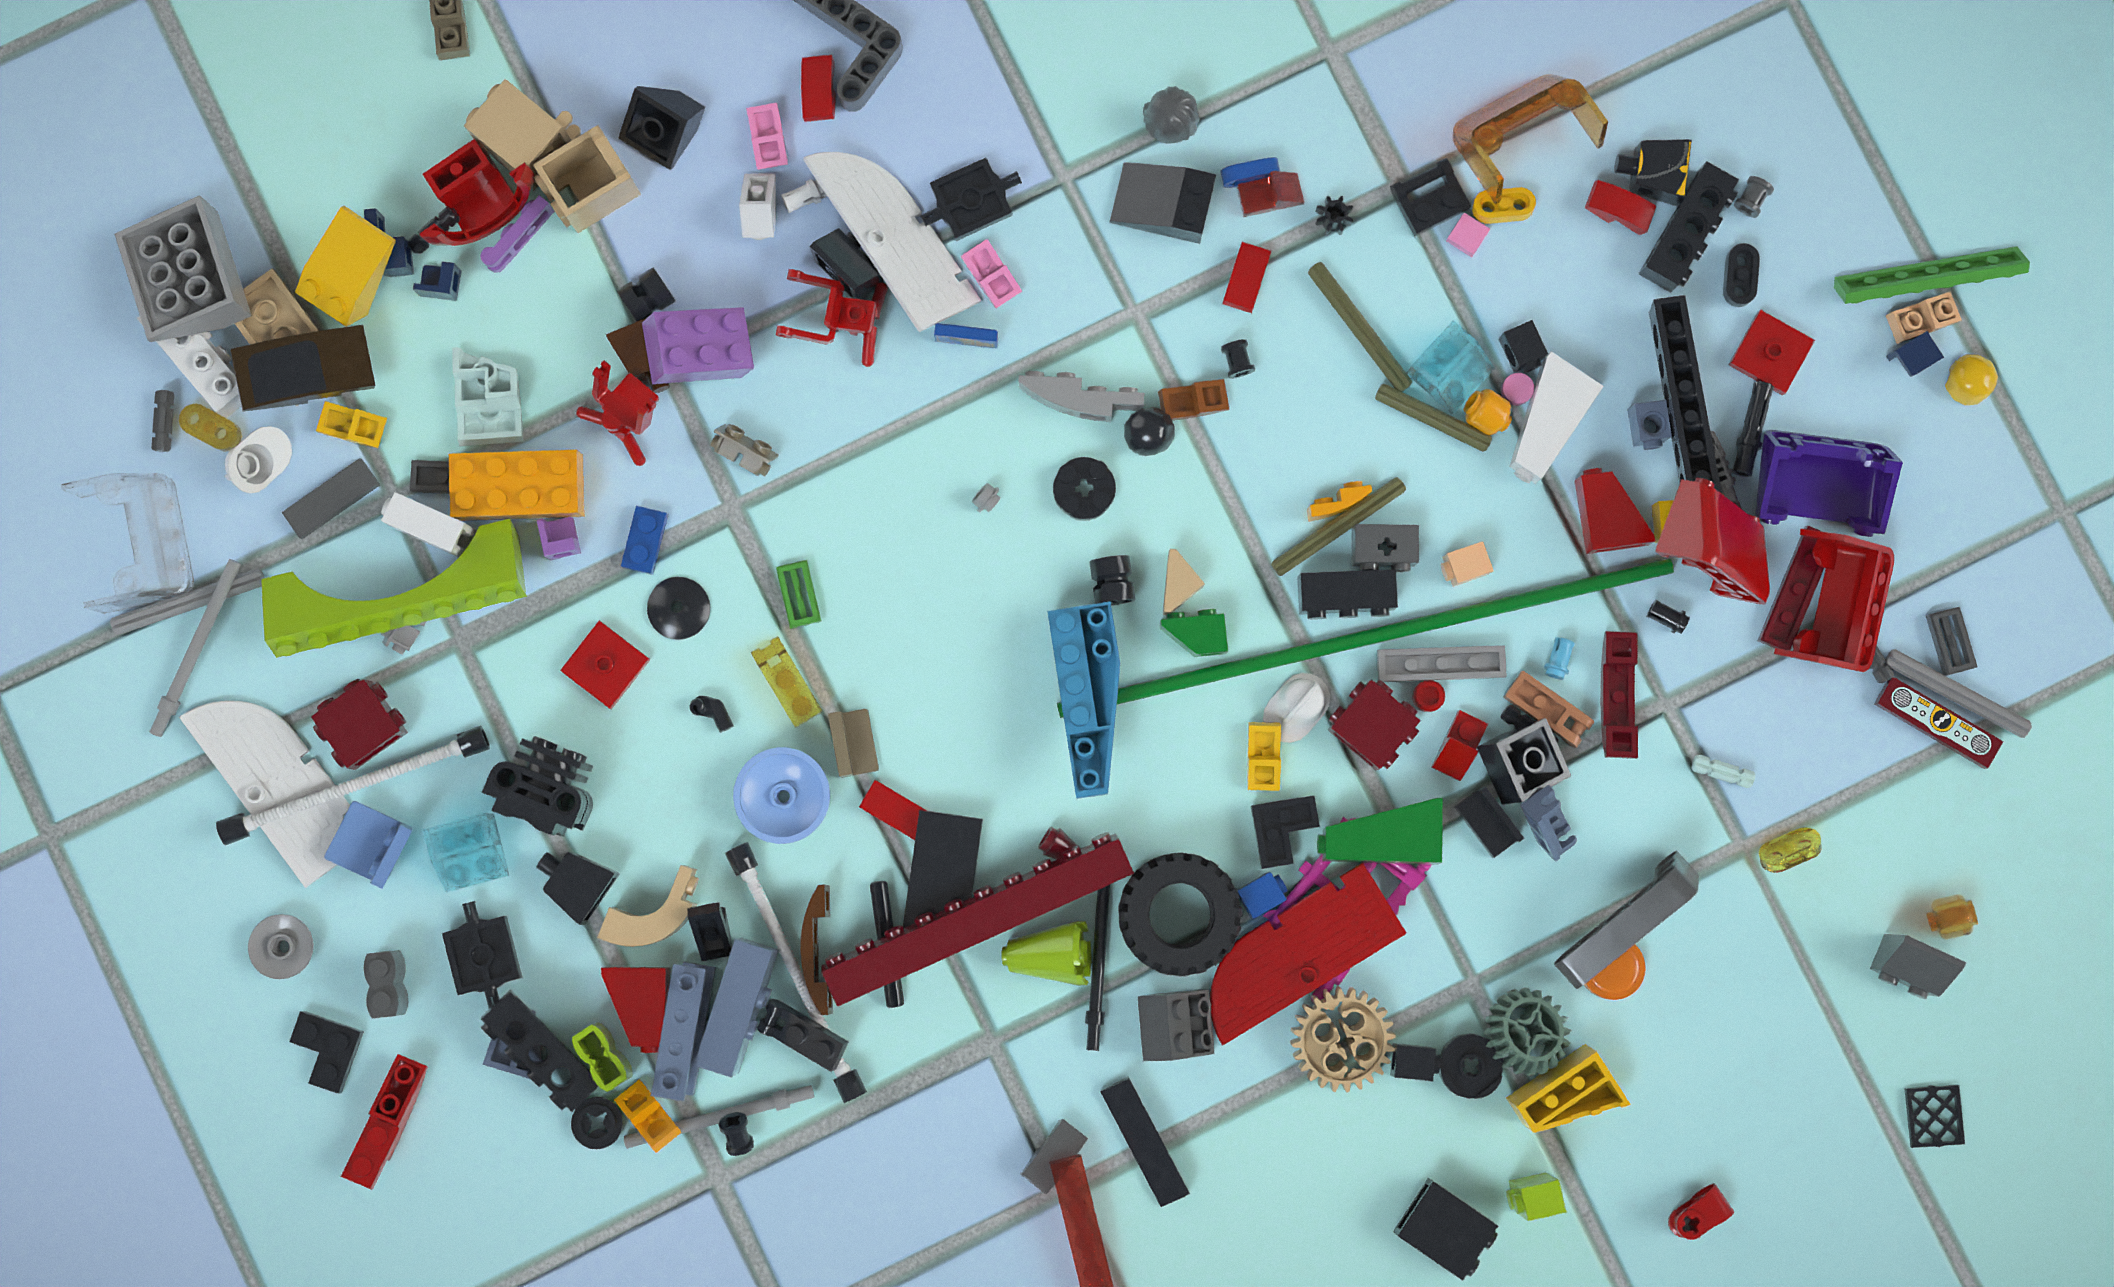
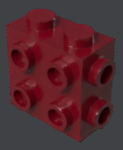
M356 679L343 688L344 693L335 700L332 697L317 706L318 712L311 716L316 724L313 726L315 733L323 742H329L334 749L331 755L342 768L346 767L347 769L357 770L408 733L403 726L406 723L403 715L397 708L391 709L385 699L388 698V694L378 682L373 683L366 679Z
M1371 679L1366 684L1361 681L1348 695L1353 700L1345 709L1340 705L1328 719L1332 725L1327 730L1377 771L1382 767L1388 769L1399 756L1395 751L1403 742L1408 745L1419 733L1416 726L1421 720L1415 716L1418 712L1413 706L1404 700L1400 703L1391 696L1393 690L1381 680L1374 682Z

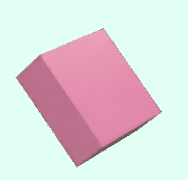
M1463 213L1446 242L1468 256L1473 257L1490 231V228L1468 214Z

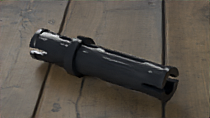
M1761 381L1753 383L1741 437H1738L1736 442L1738 449L1732 468L1735 475L1752 477L1757 452L1762 448L1761 434L1774 386L1770 383Z

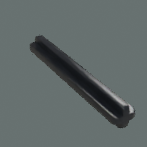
M886 881L870 883L877 940L885 937L884 933L894 927ZM901 979L885 985L886 1006L888 1008L903 1006L904 998Z

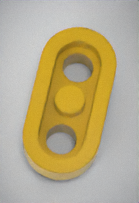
M1523 187L1485 190L1475 197L1472 213L1478 221L1485 224L1523 221L1533 214L1536 198L1530 190ZM1514 205H1521L1523 209L1518 210ZM1488 207L1492 212H1486L1483 208Z

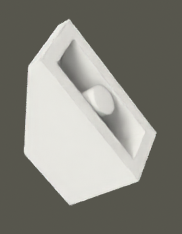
M775 173L744 174L739 202L742 238L763 240L767 237H774L776 225Z

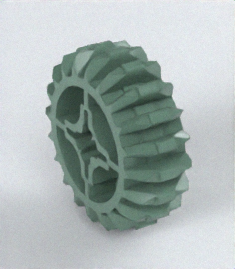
M1522 988L1519 991L1513 989L1507 995L1498 997L1497 1003L1491 1005L1489 1010L1492 1015L1487 1016L1484 1020L1491 1027L1485 1029L1483 1034L1492 1038V1041L1488 1042L1486 1047H1495L1497 1050L1493 1058L1499 1059L1502 1057L1504 1059L1502 1068L1507 1069L1513 1066V1074H1521L1524 1071L1526 1076H1533L1535 1073L1541 1075L1546 1073L1548 1068L1553 1069L1557 1067V1060H1561L1566 1056L1563 1049L1569 1047L1571 1043L1564 1036L1570 1034L1571 1030L1563 1027V1023L1567 1021L1568 1017H1560L1558 1014L1562 1005H1551L1553 996L1548 995L1542 998L1541 990L1531 992L1529 988ZM1515 1008H1525L1524 1014L1520 1015V1019H1509ZM1535 1045H1545L1544 1050L1538 1057L1530 1056V1052L1535 1048Z

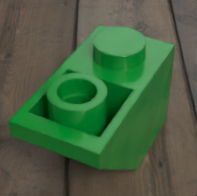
M1216 609L1197 611L1198 616L1185 617V612L1166 614V619L1160 620V630L1194 657L1223 655L1228 652L1224 613L1217 614Z

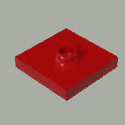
M1759 310L1728 365L1756 381L1772 384L1774 386L1773 391L1783 396L1788 391L1815 340L1770 314Z
M599 620L560 671L612 710L651 659Z

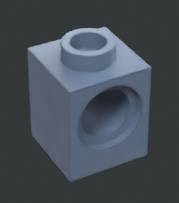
M1666 400L1634 404L1627 410L1633 447L1643 445L1644 450L1661 448L1663 443L1672 437ZM1644 420H1651L1655 423L1656 433H1649L1645 430Z

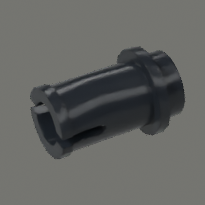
M1657 599L1654 600L1646 615L1647 618H1651L1671 628V633L1673 634L1675 632L1682 634L1690 620V617L1685 615V611L1679 612L1659 602Z

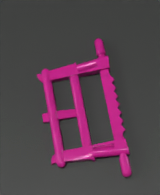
M1343 816V818L1341 819L1340 823H1343V822H1346V821H1350V820H1347V819ZM1322 854L1313 865L1307 861L1302 864L1298 870L1304 876L1286 897L1287 900L1282 902L1276 910H1270L1263 915V917L1270 921L1275 930L1282 926L1277 914L1300 901L1313 884L1321 888L1331 882L1322 874L1331 863L1329 861H1322ZM1364 863L1369 873H1371L1378 864ZM1379 863L1401 881L1387 899L1396 915H1398L1399 905H1406L1407 895L1411 890H1415L1426 878L1427 875L1424 872L1428 871L1432 865L1418 864L1415 868L1411 864ZM1334 885L1337 891L1341 890L1336 885ZM1350 969L1317 988L1312 995H1315L1320 1000L1324 999L1323 990L1327 989L1330 993L1334 988V984L1339 986Z

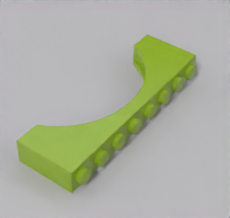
M510 518L480 525L465 551L441 574L417 588L377 600L354 601L326 596L306 586L293 571L261 579L264 641L276 658L291 656L295 653L320 649L327 645L353 641L360 637L385 633L389 630L409 625H418L421 622L447 618L454 614L479 610L483 607L503 602H512L515 599L527 597L519 535Z

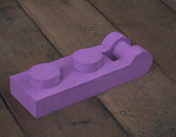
M540 195L535 201L530 200L523 207L520 218L514 224L510 223L504 228L500 235L501 239L494 247H486L482 250L481 260L490 271L498 273L506 268L555 212L551 205Z

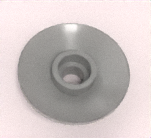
M284 914L273 915L262 920L252 931L248 942V954L253 966L264 976L273 979L290 978L303 971L311 960L314 948L313 938L308 927L300 919ZM284 940L289 943V949L285 953L280 950V943Z

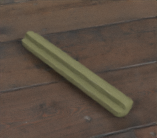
M1382 384L1375 395L1377 401L1482 452H1485L1492 441L1491 435L1484 434L1473 426L1387 384Z

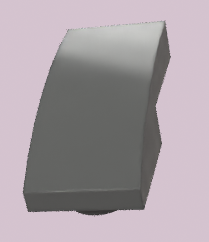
M1064 1119L1059 1120L1042 1147L1037 1148L1020 1175L1047 1194L1069 1167L1088 1138Z

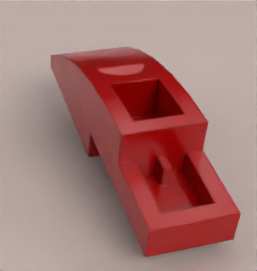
M397 1054L368 1113L370 1117L340 1177L373 1190L387 1160L390 1161L420 1092L428 1066Z

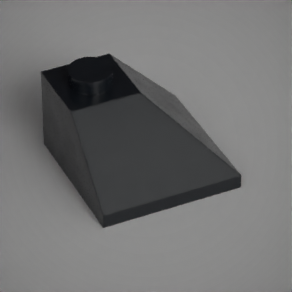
M637 86L634 88L618 139L671 170L696 134L705 106L681 91Z

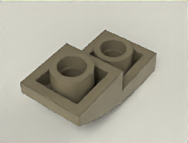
M429 0L430 17L435 33L436 55L439 61L470 56L463 1Z

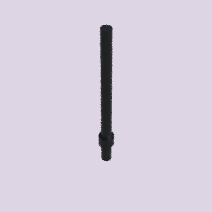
M1110 885L1097 890L1089 1011H1086L1085 1024H1088L1086 1050L1099 1051L1101 1025H1104L1105 1012H1102Z

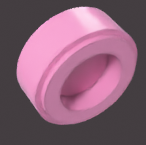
M1523 373L1509 375L1501 386L1502 397L1515 406L1525 404L1534 393L1533 381Z

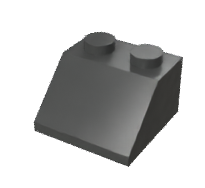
M1884 934L1870 969L1880 973L1878 979L1894 986H1897L1898 982L1909 987L1908 993L1922 999H1927L1928 996L1940 997L1964 969L1966 962L1907 935Z

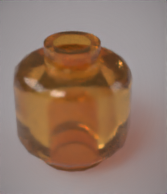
M1960 894L1935 899L1931 905L1932 912L1926 913L1931 932L1938 930L1940 937L1944 940L1970 935L1973 932L1974 925H1978L1972 900H1966Z

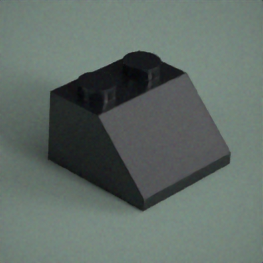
M838 228L814 241L809 246L814 261L833 280L840 281L844 286V291L851 298L864 300L875 290L878 283L884 281L869 257L860 249L861 245L851 232L845 234Z
M1546 718L1500 734L1477 746L1502 805L1523 802L1547 785L1552 787L1571 777Z

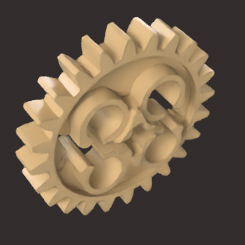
M1337 986L1335 995L1331 996L1327 989H1324V999L1320 1000L1315 995H1312L1314 1002L1312 1007L1302 1004L1306 1015H1295L1296 1020L1301 1025L1300 1027H1291L1292 1033L1297 1035L1298 1038L1291 1040L1290 1044L1292 1047L1300 1049L1292 1055L1295 1060L1304 1059L1298 1067L1302 1072L1310 1069L1307 1074L1310 1081L1315 1080L1319 1076L1318 1085L1321 1088L1326 1086L1329 1081L1333 1092H1336L1339 1084H1342L1344 1090L1349 1092L1351 1083H1355L1359 1090H1361L1364 1078L1371 1084L1374 1083L1371 1075L1374 1071L1381 1075L1384 1074L1379 1066L1381 1062L1391 1063L1385 1053L1395 1051V1048L1390 1043H1387V1041L1396 1038V1035L1386 1029L1390 1028L1393 1022L1391 1019H1382L1388 1013L1384 1007L1376 1009L1379 1001L1375 997L1367 1002L1368 994L1365 991H1362L1356 997L1355 989L1350 987L1347 994L1344 995L1342 989ZM1337 1006L1338 1012L1344 1018L1352 1012L1360 1013V1019L1355 1025H1346L1342 1019H1338L1342 1031L1347 1036L1345 1042L1349 1052L1357 1063L1365 1068L1364 1070L1352 1068L1347 1073L1348 1067L1342 1060L1334 1066L1326 1065V1058L1332 1053L1340 1054L1344 1060L1347 1059L1344 1048L1339 1043L1340 1035L1337 1027L1331 1022L1329 1016L1321 1011L1322 1008L1334 1010ZM1319 1024H1330L1329 1032L1326 1035L1320 1037L1315 1035V1030ZM1360 1043H1370V1050L1365 1055H1356V1048Z

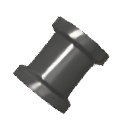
M1750 176L1747 180V188L1741 198L1735 201L1734 207L1749 217L1757 218L1761 212V205L1767 195H1772L1774 187L1760 177Z

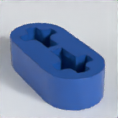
M1275 157L1234 164L1220 171L1224 188L1264 182L1281 175L1278 159Z

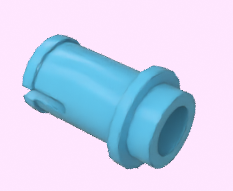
M1556 637L1549 663L1544 665L1546 669L1545 675L1563 680L1564 676L1569 674L1567 666L1575 643L1565 638L1560 640L1559 637Z

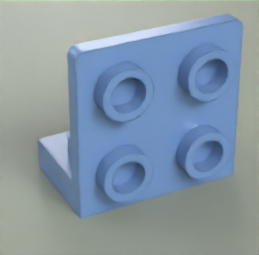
M353 801L324 858L370 879V884L383 889L412 832V827L364 804Z

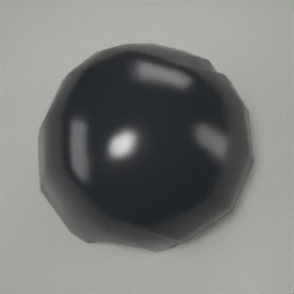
M1160 408L1141 409L1132 413L1124 424V438L1128 448L1134 453H1138L1140 456L1156 455L1164 452L1171 445L1175 438V425L1169 414Z

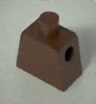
M647 318L606 334L608 341L628 373L633 374L641 382L647 380L654 393H660L670 388L669 383L652 384L642 322Z

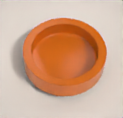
M1634 944L1584 984V986L1594 995L1609 1000H1619L1632 995L1641 986L1645 977V960L1640 949Z

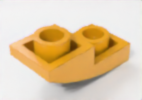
M1362 481L1348 482L1343 484L1344 488H1340L1336 493L1337 502H1333L1332 497L1315 499L1314 504L1307 508L1308 522L1329 518L1350 509L1372 492L1371 485L1363 486Z

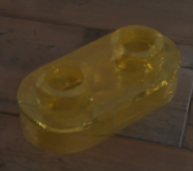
M200 404L186 406L179 415V424L183 431L220 451H230L241 441L242 434L237 424ZM198 414L199 419L197 423L191 424V417ZM221 429H225V437L219 439L218 432Z
M1803 827L1768 841L1759 849L1760 864L1766 871L1779 873L1813 859L1822 850L1821 836L1816 830Z

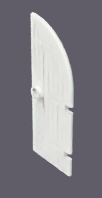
M821 152L803 158L919 332L982 301L967 279L961 282L957 280L955 276L962 272L932 226L928 225L925 227L924 222L919 224L916 217L922 214L921 210L906 188L891 173L868 159L849 153Z
M218 701L198 706L179 716L183 724L252 815L256 816V814L264 813L268 809L272 810V808L287 804L304 796L307 797L312 793H319V791L324 789L327 790V788L332 786L335 787L333 781L315 758L307 764L303 763L300 758L310 750L294 729L283 718L269 709L244 701ZM343 795L260 826L305 888L337 866V864L326 860L324 855L350 807V804Z

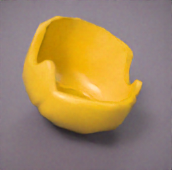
M1966 354L1956 360L1949 368V377L1945 387L1953 400L1963 405H1977L1988 398L1994 391L1998 374L1990 360L1981 355Z

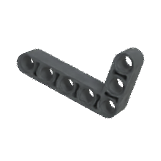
M793 0L863 48L837 85V94L841 106L850 112L861 110L902 54V42L899 31L855 0ZM836 5H841L845 8L840 14L830 12L831 8ZM861 22H866L870 25L869 29L863 32L857 31L855 27ZM884 40H893L895 42V45L890 49H884L880 46ZM868 64H874L878 67L871 74L862 71L863 67ZM849 89L860 91L859 95L853 99L844 96L845 92Z
M1674 851L1655 868L1654 881L1564 952L1555 961L1554 965L1575 989L1582 987L1693 898L1698 892L1699 874L1678 851Z

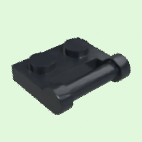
M1447 158L1437 162V166L1403 183L1397 182L1390 186L1391 193L1415 237L1471 208V204ZM1441 177L1446 185L1412 202L1409 201L1407 194Z

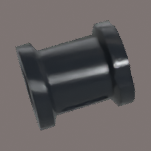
M1246 339L1229 342L1221 346V352L1226 355L1230 369L1227 374L1231 379L1249 375L1256 370L1249 360L1246 349L1248 342Z
M742 1112L727 1114L722 1117L718 1124L720 1131L725 1134L727 1140L726 1150L731 1156L747 1154L754 1147L753 1136L748 1134L746 1128L748 1124L747 1117Z

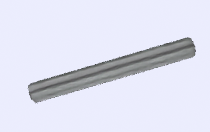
M255 569L237 575L226 599L262 587L261 579L265 578L263 572ZM218 582L113 617L110 620L112 630L116 634H123L209 604Z
M1896 649L1891 650L1885 659V665H1889L1891 669L2021 738H2025L2032 728L2029 720Z

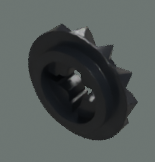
M604 1097L586 1099L573 1112L571 1118L572 1133L575 1139L584 1147L590 1149L606 1148L618 1140L623 1129V1114L615 1102ZM606 1112L607 1114L603 1120L606 1130L598 1128L589 1134L588 1132L593 1124L590 1116L598 1117Z

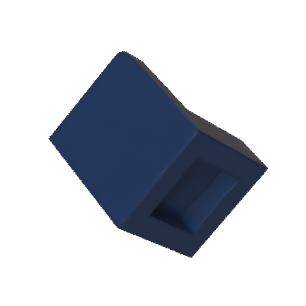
M442 262L441 267L424 265L420 284L414 283L413 290L420 297L457 301L461 270L455 263Z
M1927 331L1886 356L1888 361L1897 357L1910 377L1915 376L1944 358Z

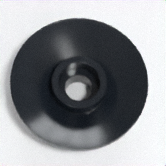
M685 577L666 579L659 583L649 596L647 603L649 621L653 628L664 637L674 640L688 639L698 634L705 627L710 616L709 597L703 587L692 579ZM676 601L681 602L683 606L682 610L678 613L673 612L671 608L672 604Z

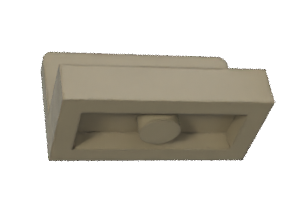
M861 709L845 713L841 711L828 713L839 777L844 778L878 771L879 766L868 710Z

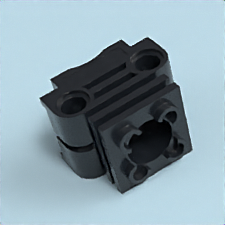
M533 736L532 741L522 738L520 745L532 749V754L516 751L515 757L527 761V765L507 761L499 762L490 771L481 793L496 798L491 811L505 817L523 819L529 822L535 829L553 836L556 834L564 837L567 828L573 829L574 827L583 831L593 808V800L587 791L571 785V782L573 780L587 783L588 777L578 774L576 771L579 768L591 772L593 765L585 763L587 756L565 748H563L562 753L556 751L558 745L543 738ZM514 772L516 779L513 785L510 786L509 777ZM571 796H574L575 806L572 810H569L567 806L568 800Z

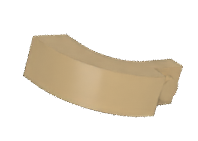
M680 865L666 902L652 914L638 916L615 907H609L597 938L616 945L635 947L654 944L675 934L688 921L687 908L697 906L696 903L686 900L687 895L692 896L699 880L698 877H695L697 869Z

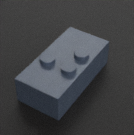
M745 938L735 939L694 1066L728 1077H733L740 1072L749 1041H752L757 1029L758 1022L756 1020L759 1010L763 1007L766 1008L772 989L767 988L779 952L778 949Z

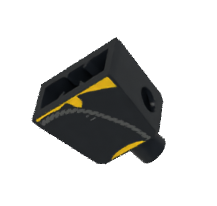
M1692 140L1640 141L1634 149L1633 156L1617 155L1614 173L1631 175L1629 191L1677 206L1685 198Z

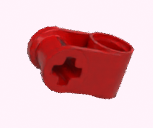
M1713 1183L1699 1190L1690 1200L1675 1209L1668 1218V1226L1674 1235L1688 1240H1695L1713 1227L1729 1219L1735 1211L1717 1185ZM1685 1217L1691 1219L1688 1223L1689 1230L1682 1229L1685 1225Z

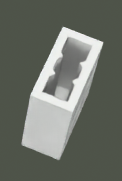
M394 492L392 498L389 497L385 501L381 511L383 515L381 521L457 557H460L477 531L464 522Z

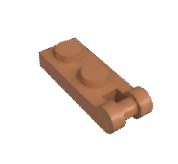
M1521 671L1503 698L1536 721L1546 718L1552 732L1574 748H1577L1581 743L1582 739L1580 737L1586 729L1590 730L1594 724L1592 718L1525 671ZM1568 717L1575 721L1570 730L1563 726Z

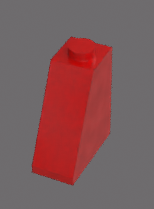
M1602 468L1587 469L1583 471V475L1574 481L1586 554L1644 547L1656 542L1655 535L1612 471L1602 473Z
M671 967L601 968V976L631 1047H640L641 1053H658L670 986Z

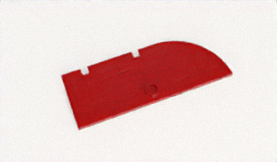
M1363 862L1339 876L1346 887L1337 891L1333 883L1329 882L1277 914L1278 919L1282 923L1281 927L1275 930L1270 921L1267 920L1238 939L1230 953L1223 957L1214 974L1210 991L1212 1023L1222 1046L1407 934Z

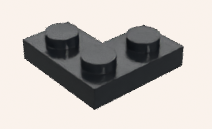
M1315 795L1251 805L1261 869L1294 864L1288 832L1320 827Z
M300 1011L289 1042L319 1052L308 1084L337 1094L342 1093L364 1031L306 1011Z

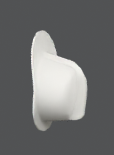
M272 426L260 427L250 433L227 454L225 459L227 474L225 478L232 481L240 491L249 494L260 492L266 488L269 483L284 471L290 462L292 448L287 435L280 429Z
M1300 673L1293 675L1269 700L1264 709L1263 721L1281 724V742L1291 743L1301 740L1318 723L1329 707L1330 693L1327 685L1321 678L1313 674Z

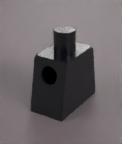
M546 852L536 866L537 869L550 877L542 890L579 925H586L620 875L618 872L574 852H568L562 861Z

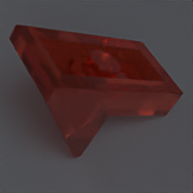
M1270 171L1268 178L1237 184L1243 217L1304 204L1298 173Z

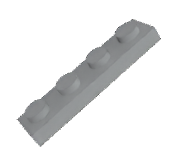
M1505 645L1377 650L1378 680L1382 682L1507 677Z

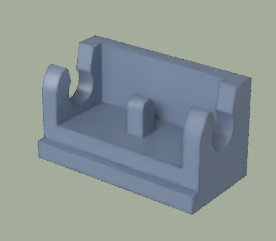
M1547 785L1520 804L1537 843L1556 862L1560 859V855L1576 844L1577 838L1575 835H1572L1565 841H1559V838L1566 835L1571 828L1560 808V800L1556 799L1554 790Z

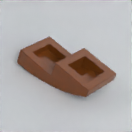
M1224 379L1194 382L1189 386L1164 388L1158 391L1161 410L1169 414L1172 421L1229 410Z

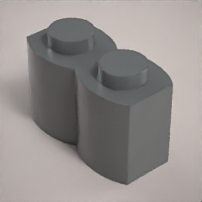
M400 950L368 953L365 957L364 976L369 985L366 1005L372 1019L404 1015L407 1011L408 993L403 984L406 964Z

